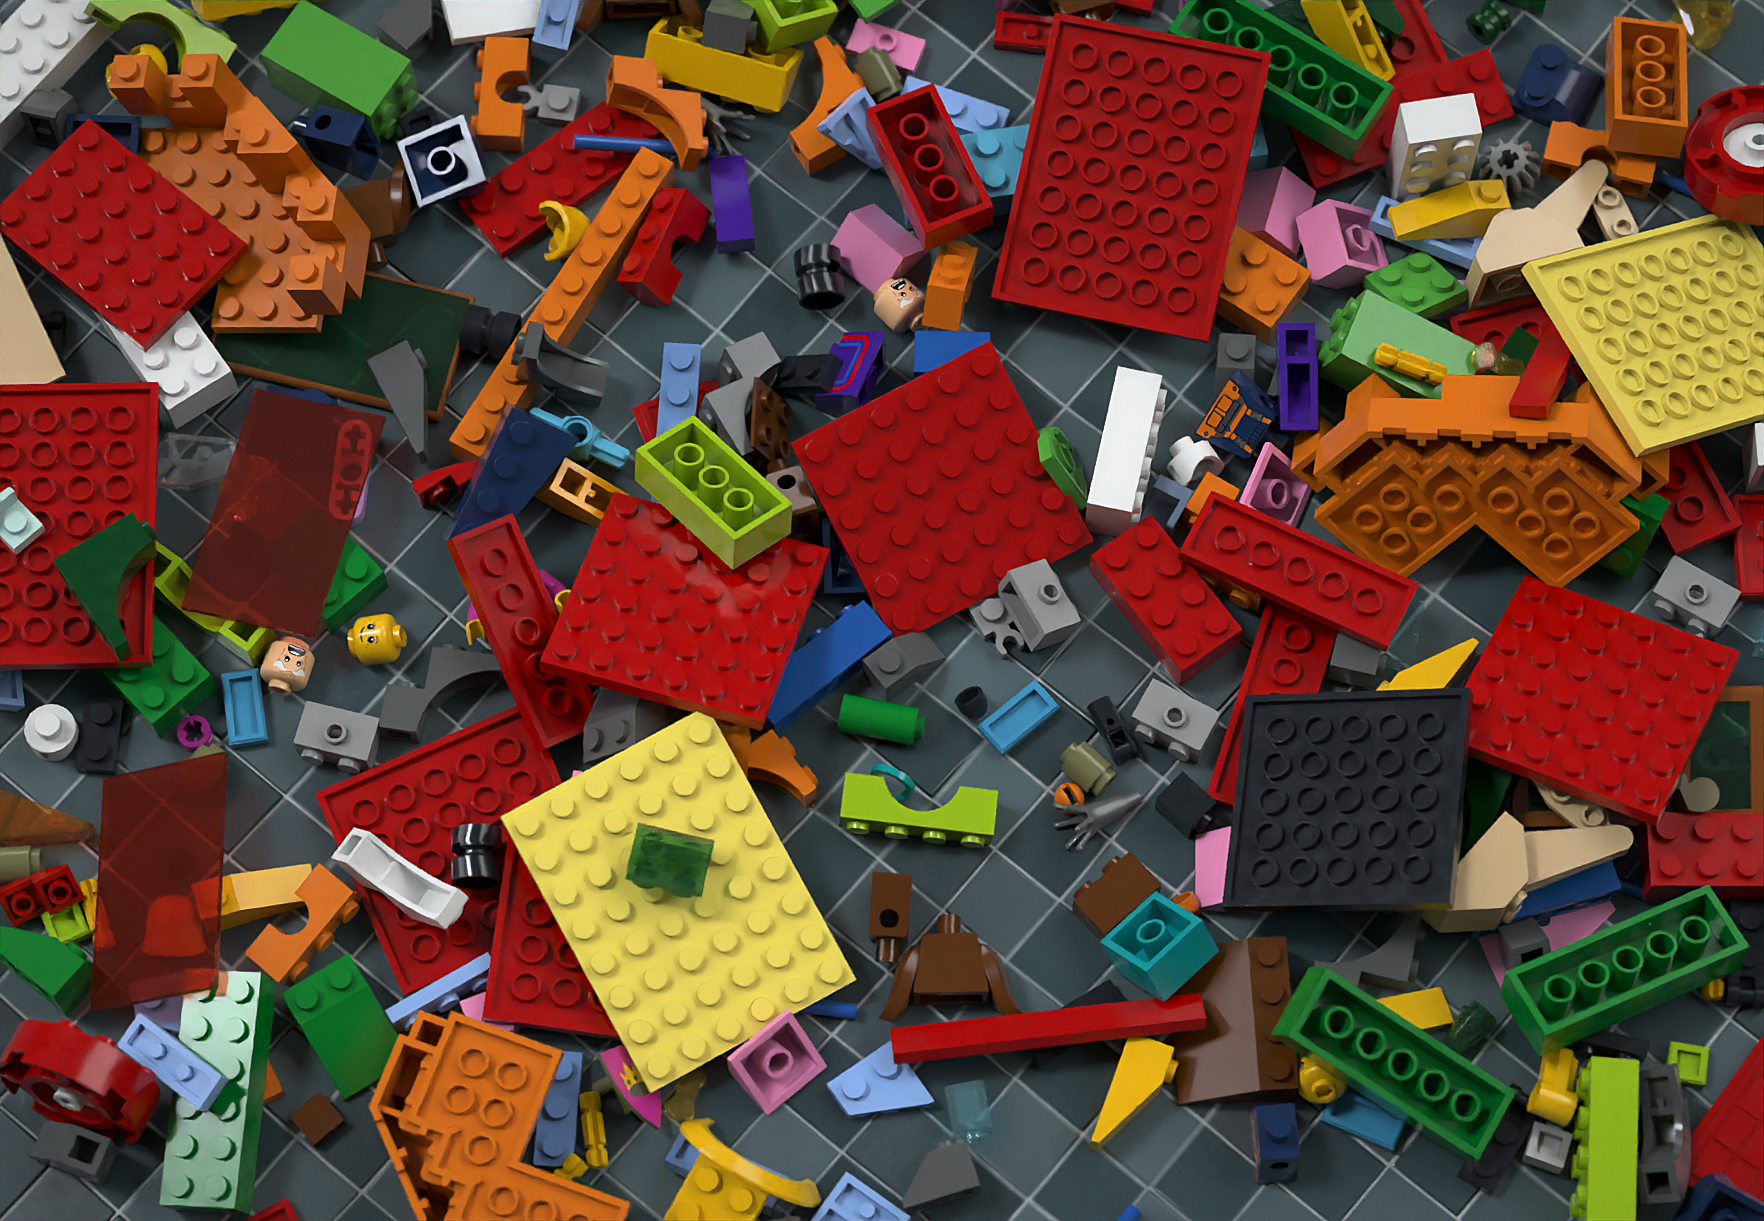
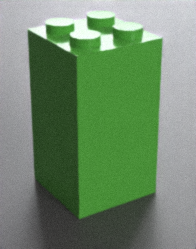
M306 0L299 1L261 53L270 87L312 111L316 107L324 105L365 116L380 145L384 139L388 140L393 136L398 127L399 118L405 111L408 112L414 107L419 96L410 59Z
M1366 289L1357 298L1351 297L1342 310L1338 308L1334 312L1328 328L1332 330L1328 341L1325 340L1321 344L1316 354L1317 361H1319L1317 371L1318 377L1348 392H1351L1370 375L1375 373L1398 392L1401 398L1441 399L1443 383L1435 386L1425 382L1424 377L1419 380L1393 370L1391 365L1386 368L1376 364L1374 356L1378 346L1382 343H1387L1395 346L1398 352L1403 349L1427 358L1430 364L1433 361L1441 363L1447 367V374L1475 375L1485 349Z

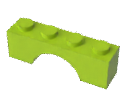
M90 0L83 12L114 32L127 24L135 22L150 23L161 28L171 37L176 45L179 58V72H181L183 54H219L227 64L237 44L230 41L231 38L227 33L217 28L211 29L199 22V17L187 9H178L170 4L168 0Z
M156 541L155 597L254 667L266 653L268 645L278 639L272 623L243 602L236 603L218 593L198 577L184 560Z
M845 772L839 826L846 827V831L853 834H868L869 830L885 832L884 835L886 837L894 839H906L908 835L923 836V840L929 843L942 844L947 839L961 841V845L965 847L983 848L984 844L991 845L994 836L998 791L960 786L955 796L944 806L931 811H916L904 807L893 798L887 788L884 777Z

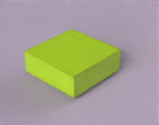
M78 902L53 915H49L48 911L40 914L48 935L56 937L65 945L70 941L76 944L92 937Z
M1670 1041L1666 1064H1678L1681 1085L1704 1088L1709 1047Z

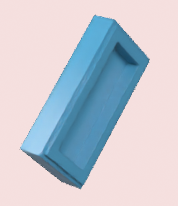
M259 668L221 674L230 748L236 749L268 744Z
M1033 680L977 726V730L1001 757H1004L1058 713L1060 706L1036 680Z
M1347 1089L1337 1100L1327 1103L1319 1122L1390 1153H1393L1405 1122L1370 1099Z

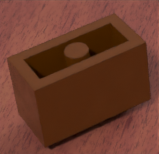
M1130 851L1123 858H1120L1118 855L1112 858L1101 870L1103 875L1094 883L1090 880L1085 882L1073 895L1075 900L1073 901L1072 913L1099 941L1107 936L1154 891L1160 894L1162 884Z

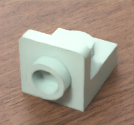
M7 487L3 492H0V539L17 555L45 531V528L18 500L16 492L11 487Z

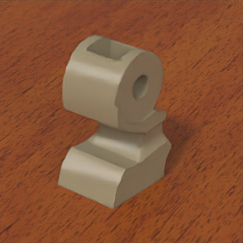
M1682 774L1672 794L1679 813H1701L1708 811L1716 806L1720 797L1719 788L1711 779L1701 777L1688 781L1685 774Z

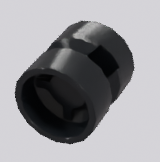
M812 244L795 251L793 255L795 274L797 278H800L796 283L799 306L808 310H827L843 304L846 300L844 279L840 275L843 271L840 248L831 244Z
M469 304L460 329L459 350L480 355L485 350H488L491 357L502 359L519 331H521L522 316L504 311H499L496 315H493L490 308Z
M473 823L459 825L452 829V853L457 856L451 862V883L453 886L468 890H485L501 885L502 862L496 858V855L502 852L501 828L490 824Z

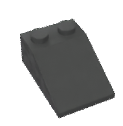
M601 687L584 725V764L596 766L668 727L669 705Z

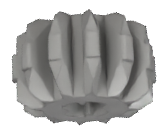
M1513 136L1509 143L1504 144V141L1498 137L1496 141L1497 147L1486 145L1484 149L1485 156L1479 157V180H1502L1507 196L1509 193L1514 192L1515 196L1520 199L1522 195L1521 189L1524 188L1532 191L1534 179H1539L1540 167L1537 166L1540 162L1539 155L1536 152H1531V145L1528 141L1518 145V139Z

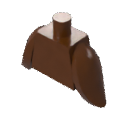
M586 0L574 28L590 32L601 23L606 13H608V19L677 16L676 6L684 20L692 27L697 28L704 25L705 15L697 0Z
M402 157L393 168L390 187L386 177L341 191L371 231L366 268L369 271L379 270L388 265L384 249L397 245L396 236L405 231L411 219L412 185Z
M944 914L938 917V933L922 935L921 943L911 946L901 957L893 978L888 1001L879 1019L891 1023L896 1022L909 1007L913 995L914 1006L987 1005L989 996L992 1004L1002 1016L1021 1014L1022 1011L1014 999L1008 976L998 954L989 945L979 943L977 934L961 933V917L959 915Z

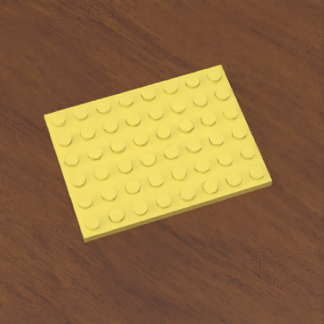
M1713 213L1533 260L1521 269L1524 277L1636 457L1764 419V247L1749 224L1731 221Z
M694 712L500 817L649 1093L755 1036L786 1009L795 1014L856 980L713 717Z

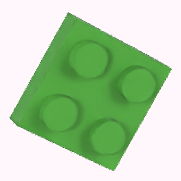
M1423 251L1416 252L1367 274L1363 280V288L1365 290L1367 289L1424 319H1428L1467 301L1468 289L1428 253Z

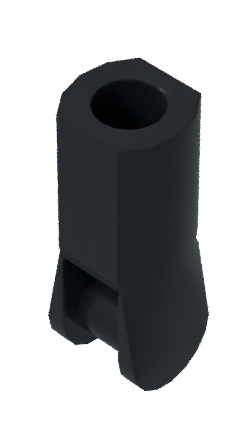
M1104 696L1091 702L1086 709L1100 733L1115 766H1121V761L1131 756L1134 759L1138 758L1137 746L1125 728L1110 697ZM1122 736L1125 743L1115 747L1112 740Z

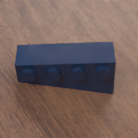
M508 402L444 533V540L447 541L511 513L516 517L580 438L576 434Z

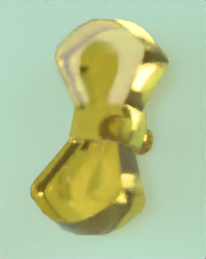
M1491 342L1479 344L1472 353L1471 360L1475 370L1491 369L1499 374V376H1520V380L1525 372L1522 360L1509 359L1506 354L1499 353Z
M700 1066L678 1078L680 1084L677 1087L676 1095L666 1101L663 1107L670 1118L676 1121H687L695 1116L694 1101L698 1090L708 1081L705 1071Z

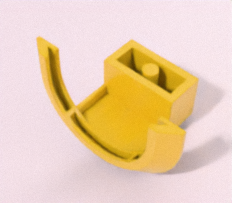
M709 1118L692 1119L680 1125L679 1129L682 1135L701 1153L663 1220L760 1221L757 1218L771 1194L804 1207H816L821 1204L822 1199L815 1182L810 1179L795 1181L781 1177L740 1156L710 1132L708 1127L714 1124L713 1120Z

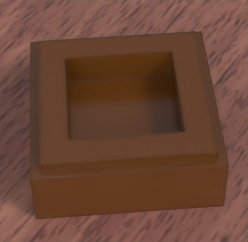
M320 1091L289 1116L314 1148L345 1124L344 1119Z

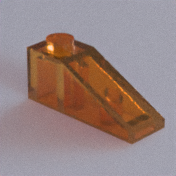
M0 789L1 847L23 845L43 847L95 842L98 834L92 823Z

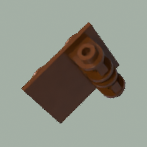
M754 377L750 447L755 451L750 462L756 471H766V467L770 462L776 459L789 458L790 447L787 440V428L791 422V409L784 399L758 377Z

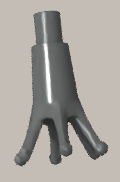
M682 88V89L680 90V91L690 92V91L687 90L686 88ZM700 95L701 108L706 109L705 128L715 144V152H722L721 141L727 150V155L734 156L735 152L724 134L727 131H731L746 141L751 140V136L735 127L732 120L753 122L755 121V116H743L741 111L735 113L723 110Z
M1134 790L1123 796L1118 794L1089 804L1059 805L1055 802L1052 804L1053 809L1075 812L1076 816L1064 821H1056L1053 823V827L1058 829L1078 823L1079 825L1074 830L1077 834L1065 844V848L1071 850L1072 846L1081 839L1076 846V851L1082 852L1084 845L1099 829L1127 814V810L1141 805V796Z

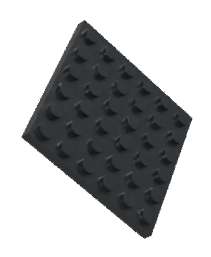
M1470 687L1246 695L1222 907L1226 913L1454 909L1473 693Z

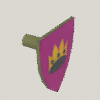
M624 1045L597 1054L607 1076L592 1084L593 1092H598L601 1097L614 1090L625 1114L633 1111L648 1125L656 1130L659 1129L662 1114L660 1089L649 1093Z

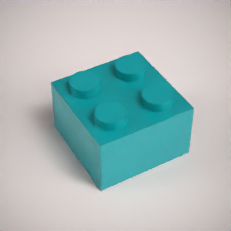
M1156 891L1100 941L1119 974L1162 1002H1165L1219 952L1202 919Z

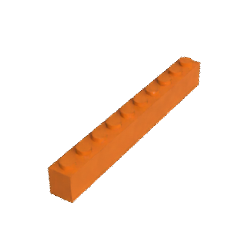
M644 146L641 147L520 332L526 333L529 321L544 324L545 332L550 338L560 345L568 347L629 254L638 236V231L643 225L660 188H672L676 182L674 162ZM517 337L449 438L452 456L461 462L478 461L481 459L508 402L526 410L543 385L515 378L517 366L511 365V359Z

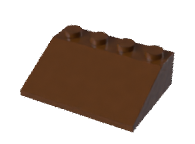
M1286 936L1245 938L1218 943L1216 946L1219 952L1171 995L1201 993L1207 1029L1173 1033L1175 1061H1178L1176 1068L1178 1106L1295 1100L1299 1090L1296 1051L1271 1035L1291 1000Z

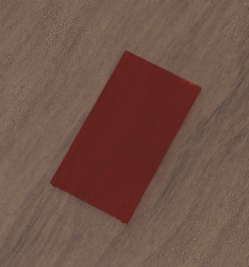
M255 389L181 605L182 610L314 639L386 418L381 415Z
M225 751L103 778L90 1011L93 1013L218 988L228 754Z

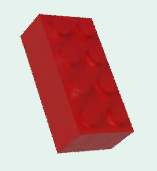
M934 83L865 109L868 135L924 251L993 225V204Z
M1150 514L1090 555L1089 572L1175 682L1181 686L1240 645L1243 629L1190 563L1178 558L1180 550Z
M1663 813L1657 826L1641 820L1637 827L1642 901H1671L1709 884L1720 902H1730L1731 900L1764 902V813Z

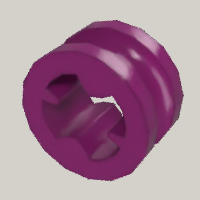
M192 715L184 718L179 723L177 737L187 752L194 753L201 744L208 747L212 744L213 732L205 718ZM196 727H201L200 730L203 738L199 741L194 738V742H190L187 731L191 728L196 731Z

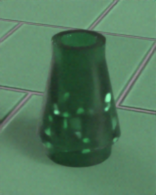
M1473 1000L1468 1006L1463 1005L1441 1043L1461 1055L1493 1032L1491 1027L1497 1020L1486 1008Z

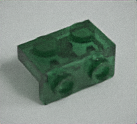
M638 823L627 863L625 879L632 881L637 887L644 889L659 887L670 890L672 894L682 898L702 897L714 840Z

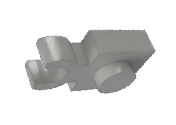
M544 84L543 93H537L530 86H518V96L530 99L528 103L523 104L525 116H530L536 112L538 113L539 123L567 126L576 120L581 97L580 89Z
M997 592L966 608L983 640L995 637V650L1002 660L1007 658V651L1003 646L1005 642L1012 641L1020 651L1024 649V638L1018 631L1011 629L1016 624Z
M1541 1117L1542 1123L1535 1121L1531 1128L1522 1161L1560 1174L1564 1167L1573 1134L1562 1131L1567 1128L1569 1123L1566 1126H1562Z

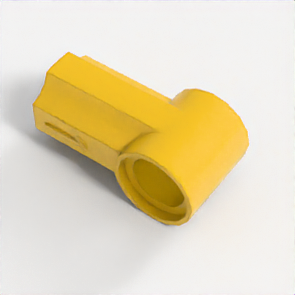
M1562 1047L1542 1056L1539 1078L1528 1100V1112L1562 1126H1566L1569 1123L1578 1102V1094L1573 1092L1578 1060L1574 1057L1573 1051Z

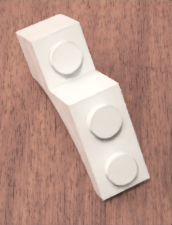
M353 828L331 857L334 862L362 886L380 891L411 919L446 929L448 925L454 923L460 917L463 910L462 907L469 898L458 888L432 877L401 857L369 831Z

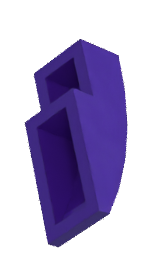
M745 155L708 158L718 254L755 251Z
M1278 323L1276 327V368L1280 431H1318V371L1315 323Z

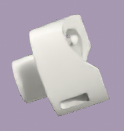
M1186 436L1175 442L1169 449L1174 458L1166 469L1175 482L1185 487L1193 480L1203 479L1207 472L1218 476L1224 468L1223 462L1207 440L1194 443L1189 436Z
M46 704L30 713L25 722L24 733L29 746L39 758L58 762L66 758L74 748L78 739L79 729L73 715L66 708L57 704Z

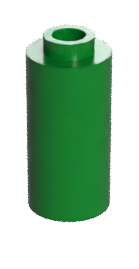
M844 694L838 721V731L913 745L915 738L922 739L926 717L919 716L920 708Z

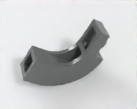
M1678 1064L1640 1066L1639 1096L1643 1115L1644 1143L1641 1158L1637 1162V1181L1641 1204L1680 1202L1686 1193L1689 1182L1691 1135L1687 1097L1682 1095Z

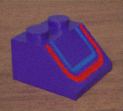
M881 331L845 332L840 344L833 343L829 354H835L844 362L830 393L812 394L816 396V410L840 418L868 403L886 364V333Z

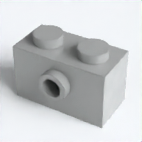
M1674 555L1655 586L1647 604L1653 607L1654 612L1662 618L1668 620L1675 619L1684 624L1693 635L1702 633L1704 638L1707 637L1714 641L1735 606L1741 591Z
M1046 559L1009 570L998 585L999 591L997 593L1031 652L1067 640L1081 623L1076 606L1070 602L1060 585L1057 574L1052 571Z
M1153 678L1131 716L1130 729L1134 730V734L1147 743L1153 744L1156 741L1167 747L1168 752L1174 757L1183 761L1190 759L1197 763L1219 724L1221 713Z
M306 701L293 743L298 755H301V759L306 762L321 765L323 761L338 764L337 767L343 771L358 774L360 770L367 771L373 768L382 738L379 730L380 718Z

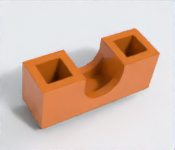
M486 36L484 50H478L477 70L482 72L481 82H475L474 103L479 104L478 115H472L471 125L478 137L482 151L523 153L526 123L523 104L505 102L500 96L509 88L521 85L529 86L532 57L529 38Z
M1552 121L1541 162L1540 176L1565 182L1587 161L1599 160L1606 165L1612 175V188L1618 190L1621 195L1646 200L1652 184L1658 156L1606 150V130L1594 131L1581 128L1571 122L1560 123Z
M953 240L940 246L927 284L922 318L923 326L959 331L965 302H968L973 288L978 254L977 247H971L968 243L959 240Z
M320 863L295 891V894L306 903L309 909V920L305 928L299 933L288 935L281 928L269 923L244 953L278 983L288 987L292 982L296 984L303 979L310 969L308 963L317 952L322 953L331 945L335 938L333 935L335 930L342 922L347 923L355 916L360 907L358 902L363 898L361 894L335 872Z

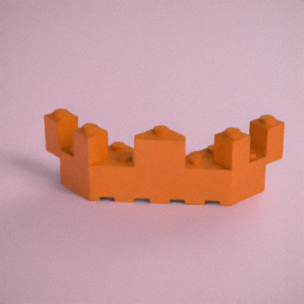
M183 54L180 75H165L150 55L114 56L109 89L130 115L165 114L175 127L142 128V144L139 158L243 240L249 249L218 281L211 328L216 333H321L323 315H341L344 299H361L371 231L337 186H333L311 161L293 136L258 97H254L232 73L219 54Z
M1373 373L1348 393L1343 421L1334 427L1324 417L1320 416L1318 418V431H1302L1295 437L1290 471L1317 493L1326 486L1336 493L1315 510L1314 519L1357 556L1406 578L1477 524L1547 585L1564 587L1640 529V520L1619 501L1630 493L1641 503L1669 482L1670 447L1636 457L1589 380L1564 398L1563 402H1555L1547 418H1525L1510 416L1508 406L1520 382V376L1444 374L1441 399L1401 398L1398 392L1377 374Z
M419 1010L409 1036L399 1034L369 1105V1109L418 1221H626L631 1209L630 1202L521 1163L564 1056L563 1051L451 1011L448 1020Z

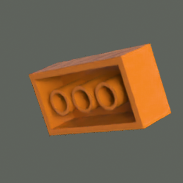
M1614 16L1606 44V150L1679 158L1688 130L1686 24Z
M1235 224L1216 313L1250 335H1256L1258 340L1268 345L1276 335L1277 324L1284 323L1308 291L1312 272Z

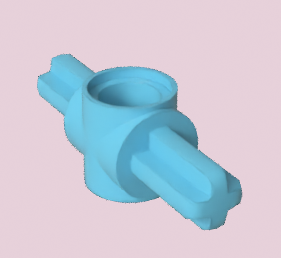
M537 407L530 410V413L574 434L586 436L584 441L577 443L567 455L568 458L575 461H589L591 458H595L616 469H622L626 465L630 455L629 450L602 438V431L592 427L588 419L582 416L570 417L568 415L561 419Z

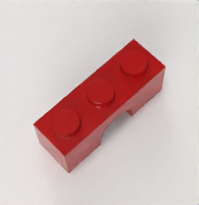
M660 188L616 281L642 305L668 306L683 275L674 267L671 261L672 243L698 244L712 212L686 188Z

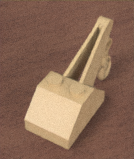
M1599 160L1587 161L1576 173L1534 209L1529 207L1518 210L1506 209L1493 217L1463 284L1468 289L1467 301L1463 302L1468 312L1535 295L1521 269L1530 261L1585 247L1578 234V230L1590 208L1607 241L1639 233L1638 227L1621 193L1606 184L1605 180L1608 175V169L1603 162Z
M1532 780L1542 795L1545 804L1574 828L1524 832V826L1505 811L1458 863L1454 909H1424L1421 918L1439 933L1494 930L1502 920L1509 924L1523 906L1521 904L1527 898V893L1625 855L1633 843L1632 832L1626 826L1611 825L1608 812L1604 806Z

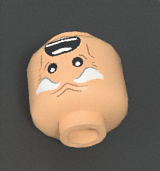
M889 279L879 287L873 297L875 301L874 312L877 317L896 333H903L909 329L916 331L922 326L926 296L908 279Z
M283 636L280 641H274L268 645L260 669V676L269 684L268 689L270 691L288 696L291 691L305 689L315 661V657L309 651L310 646L307 643L294 637Z

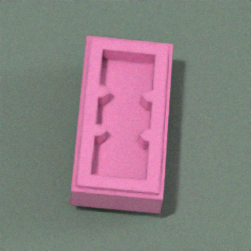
M858 18L847 44L846 54L856 57L874 45L878 51L885 48L899 72L914 76L925 50L926 40L873 22L865 24L861 18Z

